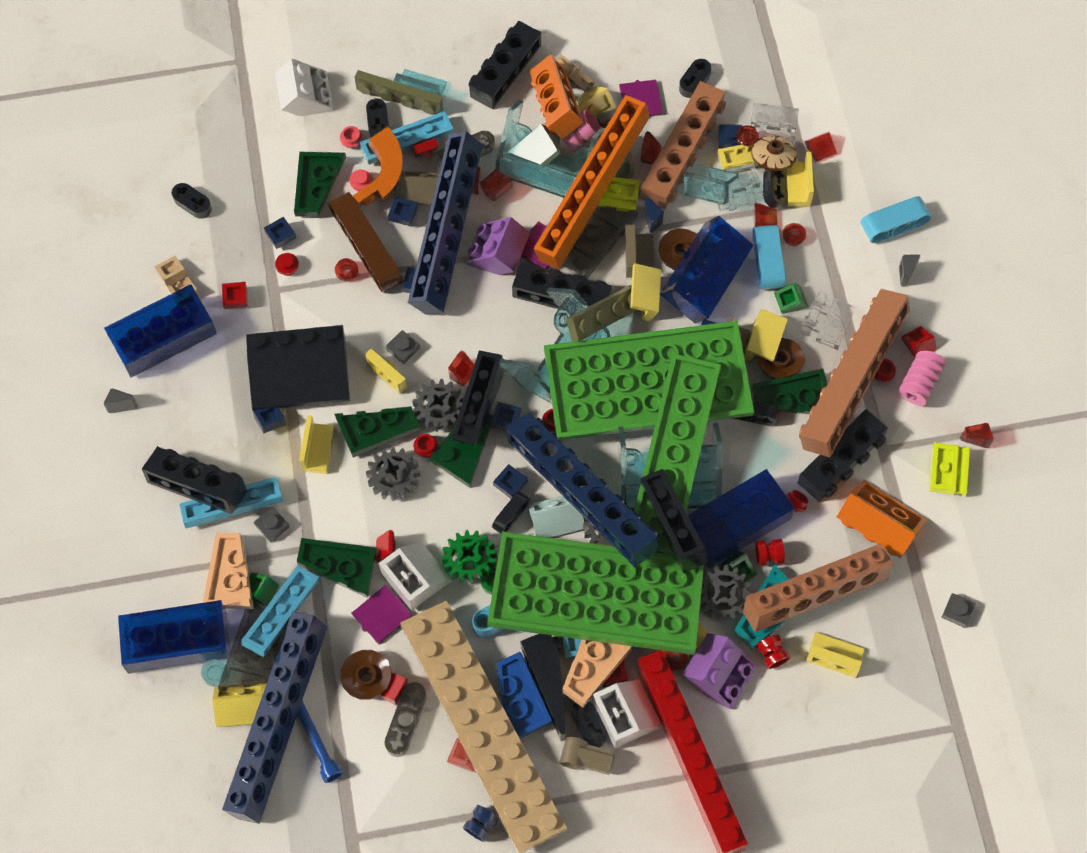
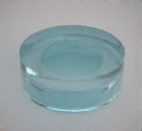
M211 659L203 665L201 676L209 686H220L228 678V669L221 660Z

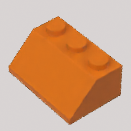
M863 480L850 493L836 516L843 525L850 529H856L870 542L881 543L888 554L898 556L899 558H902L928 520L866 480Z

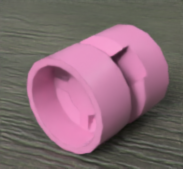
M588 109L580 112L584 123L562 139L571 151H577L586 144V140L592 141L602 134L598 120Z

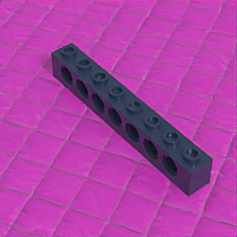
M467 131L448 134L409 294L408 303L425 315L444 313L483 144Z
M528 412L506 428L508 442L634 567H637L658 551L659 537L655 529L651 526L647 527L642 522L640 515L635 510L631 511L625 505L620 495H614L609 490L607 483L602 478L598 479L593 474L588 464H582L577 459L575 452L571 448H566L561 440L557 439L556 433H551L546 429L544 422L540 418H535Z
M292 612L222 808L223 811L236 819L260 824L328 628L314 615Z

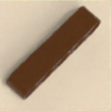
M348 192L328 202L334 218L379 290L384 292L402 283L403 277L351 193Z

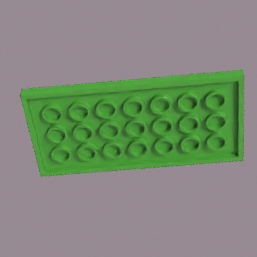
M738 321L544 345L557 439L560 441L653 429L672 353L721 364L708 421L753 416L754 409Z
M502 532L487 627L695 655L704 565L683 573L674 555L655 552L637 567H634L614 546Z

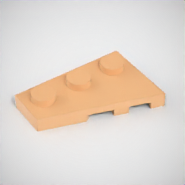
M216 533L203 605L206 608L254 609L244 540L240 533Z
M581 640L579 650L563 686V693L584 708L593 697V694L599 690L630 653L632 646Z

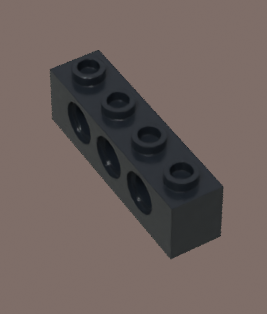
M518 21L514 27H510L502 43L499 42L495 46L491 57L484 60L478 74L471 77L468 83L470 97L493 109L541 47V32L521 21Z
M520 262L512 285L513 298L575 314L612 294V285H608L604 281H592L585 279L581 275L565 274L558 269L539 267L535 263ZM536 282H544L545 284H543V285H536L535 283H536ZM563 287V288H566V289H568V290H566V291H559L558 289ZM587 293L591 296L582 297L581 294Z
M865 409L846 428L832 456L829 458L819 455L800 473L797 483L818 502L825 496L829 499L837 491L838 487L836 485L841 480L846 482L853 475V468L857 464L862 466L871 456L869 452L874 447L879 449L885 443L888 427ZM856 438H862L866 441V443H858L856 441ZM846 454L850 460H843L839 455ZM829 470L834 476H826L822 471Z
M157 446L142 467L147 483L229 514H233L247 492L243 478L239 474L226 472L213 464H204L191 456L185 457L172 449L166 450Z

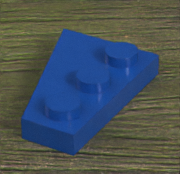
M515 653L497 662L501 703L519 739L554 723L522 653Z

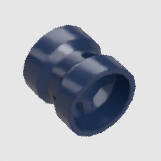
M476 805L473 810V817L471 820H467L462 828L474 838L485 842L489 836L488 831L497 824L499 818L485 807Z

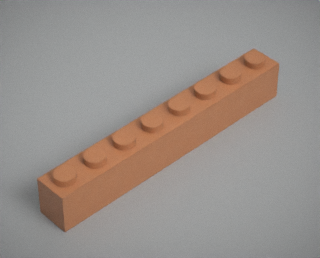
M880 289L878 295L873 297L868 313L863 315L857 333H853L847 351H843L837 369H833L827 387L822 389L817 405L811 408L807 423L803 424L800 428L799 438L801 439L803 450L829 458L832 456L910 312L908 295Z

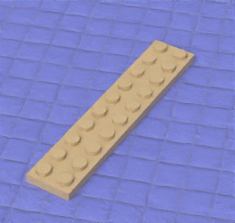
M447 600L400 622L404 634L517 853H524L565 832L567 828Z

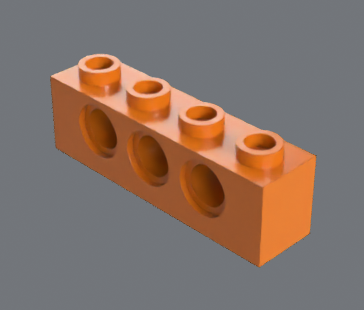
M550 54L530 70L531 84L537 92L535 96L541 104L542 108L540 111L546 119V128L551 134L556 133L563 139L584 122L565 68Z

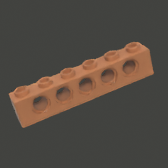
M702 81L699 82L641 186V200L645 201L648 197L664 210L669 202H674L678 190H676L678 185L684 184L688 174L686 172L688 167L694 166L698 156L696 154L698 149H703L707 141L706 134L708 131H713L717 122L716 116L718 113L722 114L727 103L724 101L725 91Z
M880 543L748 595L743 613L753 630L758 632L887 580L894 563Z

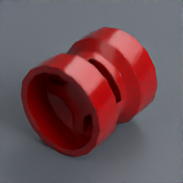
M773 539L768 544L765 541L755 542L758 566H766L769 561L775 564L785 563L782 539Z
M779 634L767 637L756 645L759 652L764 655V662L768 669L777 668L791 659L788 651L782 647L783 641Z

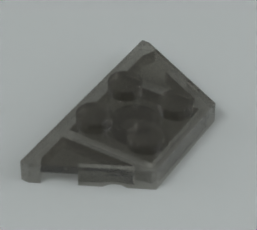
M597 205L568 254L581 276L588 279L625 233V225H631L638 217L636 210L624 212L617 211L616 207H600Z
M254 600V609H245L218 685L219 691H227L229 687L241 685L244 688L254 686L257 683L266 684L270 676L286 628L264 657L242 646V639L265 610Z

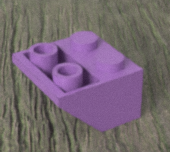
M512 217L482 223L476 230L475 239L468 249V255L464 263L497 275L512 273L516 269L530 232Z
M707 633L682 676L696 690L732 710L757 666L729 637Z

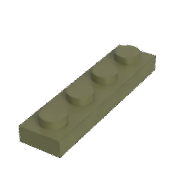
M357 70L354 77L356 90L363 94H372L385 101L401 103L405 107L417 108L427 114H438L444 109L443 96Z
M632 285L566 318L572 342H579L635 312L637 309L630 308Z

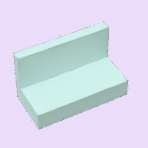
M563 496L527 505L536 536L551 538L583 530V516Z

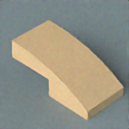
M176 256L155 266L160 278L179 307L200 296L197 288Z

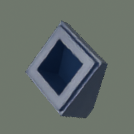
M647 197L644 204V213L649 232L652 233L663 224L664 211Z

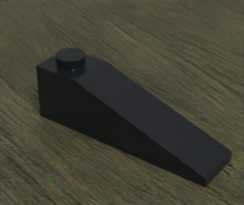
M478 351L451 437L452 440L476 445L499 391L506 369L502 355Z
M661 469L640 478L643 489L682 572L686 573L707 564L705 547L664 470Z
M536 634L520 641L521 650L554 722L553 725L560 741L566 739L559 658V651L562 648L557 636Z

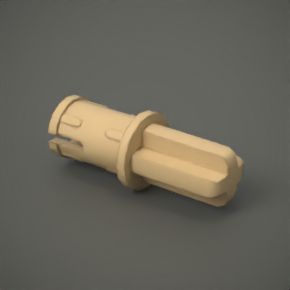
M563 55L556 58L564 66L569 81L576 83L584 92L590 89L584 82L588 83L591 87L594 85L595 81L581 71L579 65L575 66Z

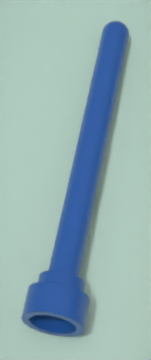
M302 701L298 717L322 764L320 766V775L324 783H330L343 775V771L339 763L331 760Z

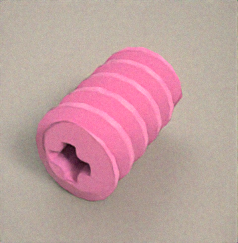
M932 351L918 352L899 388L901 395L912 404L925 406L927 403L925 398L930 397V391L934 389V383L938 381V375L942 373V367L946 365L945 359Z

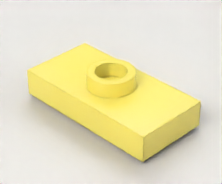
M755 142L718 149L717 154L723 173L758 166L751 154L752 146Z
M370 349L365 354L367 366L399 394L407 390L406 378L398 372L394 363L390 360L385 361L373 349Z

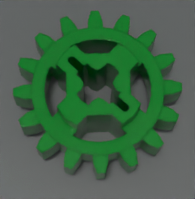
M465 530V536H461L458 532L455 533L456 540L454 541L449 538L447 540L449 547H443L444 555L441 557L443 564H445L444 569L446 573L450 572L451 579L453 580L459 577L461 584L464 583L465 579H469L470 584H473L474 578H478L482 582V575L485 573L490 576V567H496L495 558H497V553L494 550L493 541L488 542L486 534L480 538L479 531L477 530L473 535H470L468 530ZM483 551L486 552L485 560L482 559ZM454 554L457 555V558L455 559V560H456V563H455V564H454V562H453V556H454Z

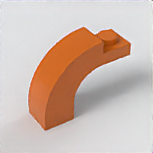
M386 127L369 139V147L379 159L381 171L372 183L353 195L359 207L362 205L367 207L376 200L375 196H378L383 203L394 192L400 180L403 162L402 151L397 138L389 127Z

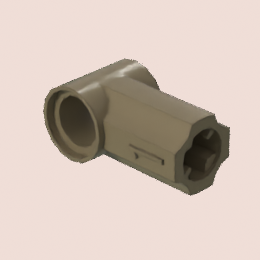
M566 737L559 763L564 767L574 770H582L584 768L610 775L615 752L589 745L587 741L576 737Z

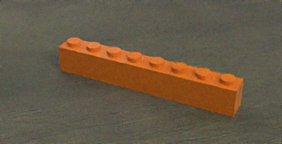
M627 95L623 98L535 245L534 250L540 262L560 270L650 118L645 102Z

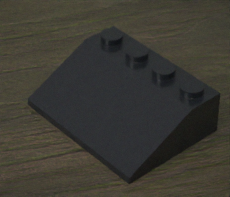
M343 325L246 334L252 411L266 408H288L350 401L347 345Z

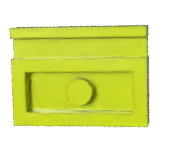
M614 177L596 209L635 214L640 181Z
M933 443L929 492L951 495L955 493L961 494V496L967 494L970 447L962 448L958 445Z

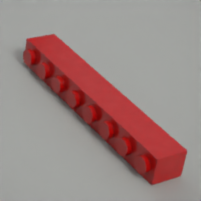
M663 650L639 658L637 662L638 672L717 853H739L744 851L748 842Z

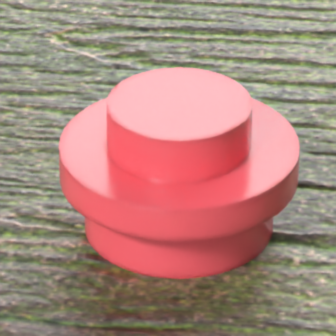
M348 126L341 132L340 141L346 148H356L363 141V134L357 127Z
M360 169L350 175L349 182L351 187L359 192L372 183L373 179L370 172Z

